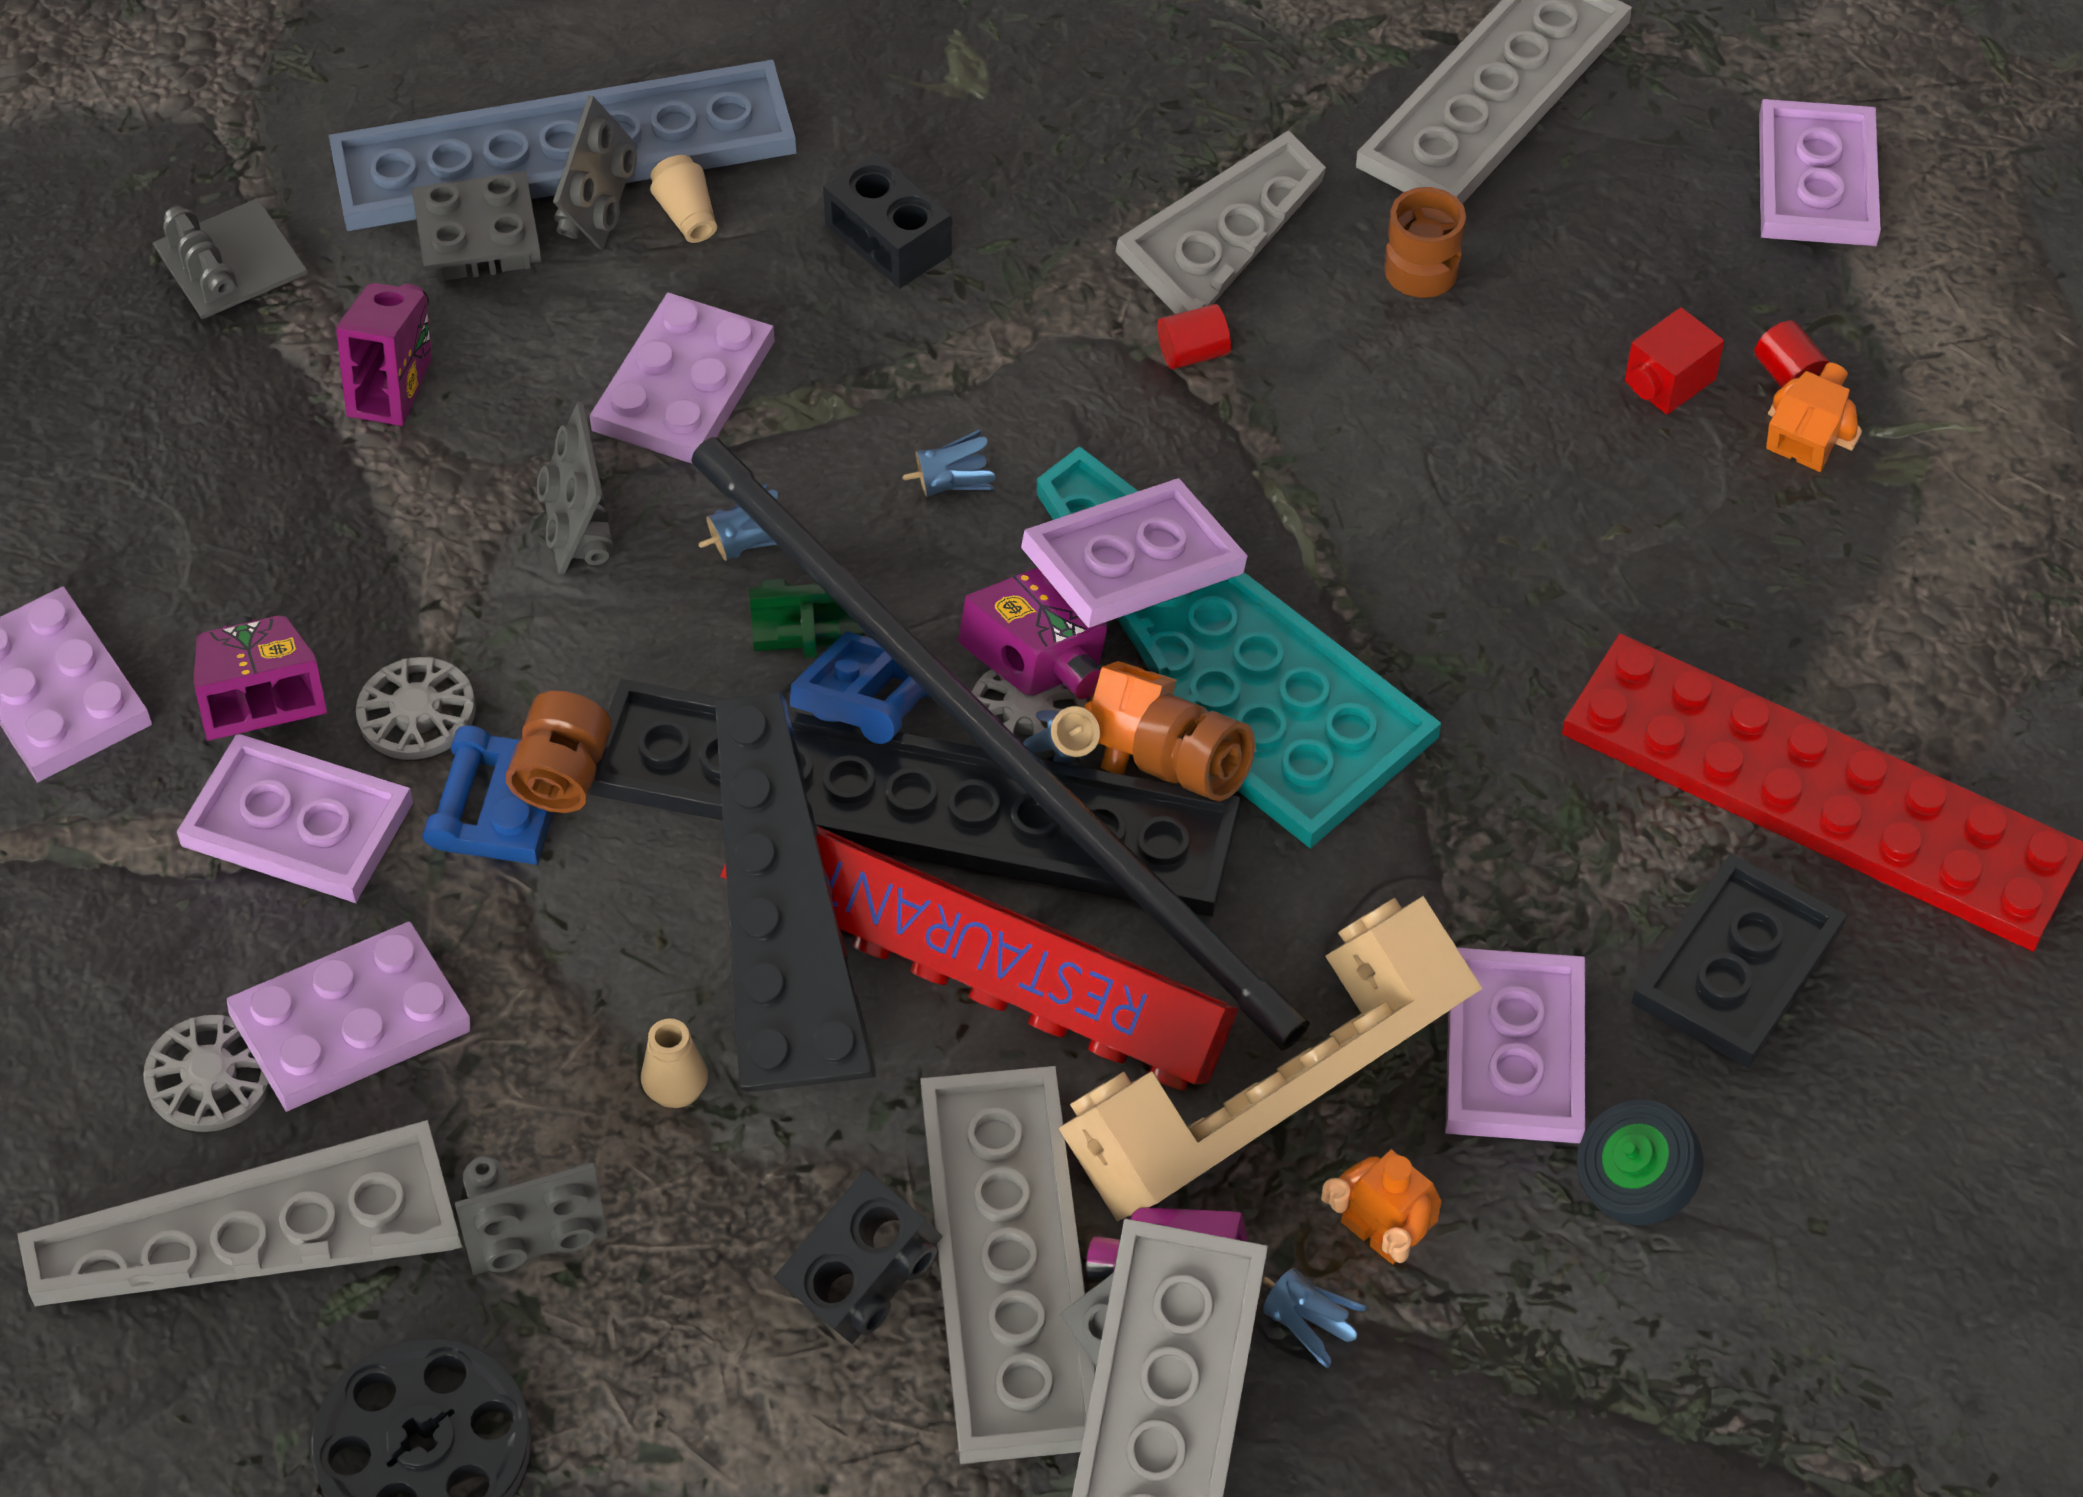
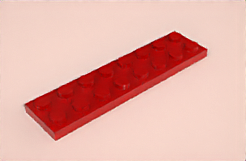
M1620 633L1564 720L1562 735L2032 952L2035 951L2083 859V841Z

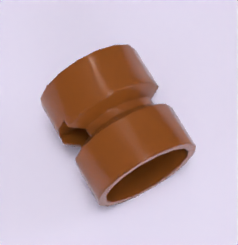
M1418 187L1403 192L1394 200L1390 210L1389 243L1386 245L1384 263L1386 278L1393 288L1405 295L1427 298L1446 293L1455 285L1459 275L1462 254L1461 245L1464 239L1466 224L1465 208L1457 197L1442 189Z
M548 691L539 694L532 702L522 729L523 739L516 745L506 772V784L511 792L522 801L546 811L569 813L580 810L586 804L596 776V764L602 759L612 731V720L608 713L596 702L575 693Z
M1172 694L1159 696L1149 705L1139 721L1133 742L1134 762L1139 770L1174 784L1180 783L1183 788L1218 802L1229 799L1239 790L1249 773L1255 752V737L1250 725L1215 711L1208 712L1205 707Z

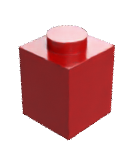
M1680 307L1632 342L1624 382L1631 386L1639 397L1649 400L1668 415L1716 380L1724 340Z

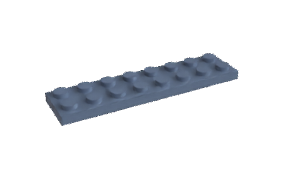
M767 60L330 134V146L347 231L416 220L412 188L437 183H449L490 177L497 174L526 171L531 199L554 196L588 95L594 96L638 145L636 150V167L632 176L627 178L626 183L651 179L650 175L653 168L662 160L675 155L689 156L694 163L699 164L704 170L797 154L796 137L774 61Z

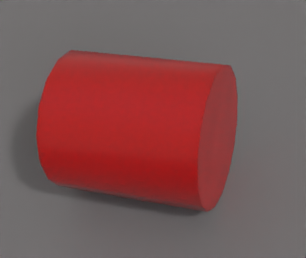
M1217 304L1162 317L1157 322L1161 351L1170 369L1229 355L1231 341L1228 325L1221 308Z
M1789 320L1775 325L1760 338L1754 349L1756 358L1781 388L1790 380L1800 378L1805 371L1820 376L1825 365L1830 363L1796 321Z

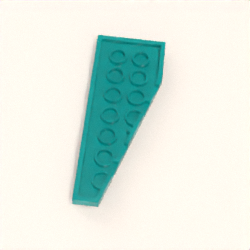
M1080 446L1037 478V496L1053 520L1138 492V490ZM1245 572L1117 618L1149 670L1177 679L1173 695L1203 706L1208 712L1215 711L1250 725L1255 737L1254 758L1249 773L1238 792L1310 849L1439 738L1441 722Z

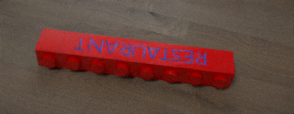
M816 826L818 831L817 840L824 869L828 873L834 896L832 901L839 929L855 935L852 942L854 948L884 960L889 959L891 952L913 961L910 972L940 985L946 986L949 978L960 981L972 987L969 998L990 1008L1006 1011L1008 1003L1031 1013L1028 1024L1049 1034L1065 1038L1069 1029L1090 1038L1091 1041L1087 1049L1108 1060L1125 1064L1127 1057L1131 1056L1151 1065L1149 1072L1152 1071L1157 1080L1167 1086L1185 1091L1188 1082L1192 1084L1210 1082L1239 1011L1238 1007ZM726 863L720 877L727 879Z

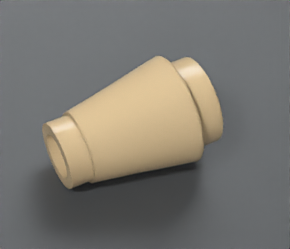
M687 155L671 156L658 163L650 175L652 180L650 191L684 234L688 242L697 243L710 238L717 230V223L714 219L703 168L699 164L694 163Z
M663 1019L656 1022L648 1033L647 1048L641 1072V1084L645 1093L658 1104L668 1108L685 1107L694 1102L706 1087L708 1069L686 1025L677 1019Z

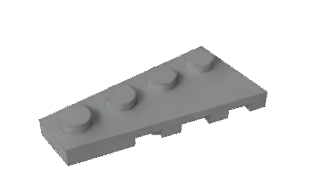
M1288 130L1119 237L1115 252L1175 314L1212 305L1323 180L1326 167Z

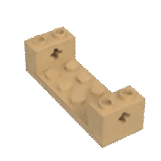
M1424 896L1403 908L1394 897L1377 909L1370 911L1340 930L1338 933L1344 944L1325 956L1362 1014L1329 1034L1331 1037L1313 1048L1310 1047L1279 1066L1277 1068L1278 1072L1260 1083L1252 1084L1223 1103L1225 1107L1208 1117H1203L1187 1127L1152 1071L1133 1082L1129 1080L1125 1072H1122L1070 1104L1077 1116L1058 1129L1116 1221L1131 1216L1139 1208H1149L1159 1203L1483 989Z

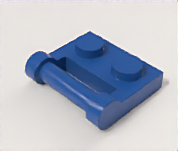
M846 631L791 684L790 706L811 712L814 716L824 721H841L860 727L863 735L868 740L884 744L889 742L901 729L902 718L923 697L930 696L873 639ZM892 678L903 680L902 684L885 701L873 698Z
M461 726L456 730L451 745V751L455 756L437 812L430 815L427 819L422 836L425 843L430 847L446 852L538 865L553 812L536 808L522 801L511 792L506 784L508 766L516 745L521 740L491 736L485 730L475 726ZM478 765L495 766L477 825L463 824L461 819Z

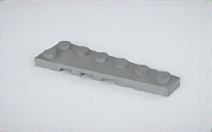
M428 1120L17 1234L28 1292L34 1306L435 1253L462 1247Z

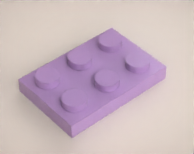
M1762 99L1759 113L1761 238L1877 246L1881 228L1876 107Z
M667 292L591 412L590 422L592 431L692 464L691 459L696 448L705 440L718 436L775 342L774 327Z
M1179 478L1025 529L1021 546L1023 551L1088 628L1241 575L1244 572L1247 554Z
M64 586L0 617V726L37 783L152 725L148 710Z
M236 734L178 828L177 835L182 847L356 903L410 810L413 799L411 790L408 787L255 738Z
M410 921L227 998L230 1017L286 1112L470 1032V1016Z
M1457 948L1483 989L1448 1011L1445 1134L1580 1143L1585 1132V957Z

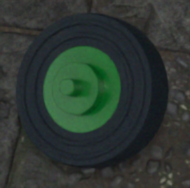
M1630 1100L1610 1107L1590 1124L1579 1145L1577 1169L1584 1191L1603 1213L1626 1224L1649 1225L1672 1217L1690 1202L1698 1190L1702 1179L1704 1158L1697 1134L1681 1114L1656 1101Z

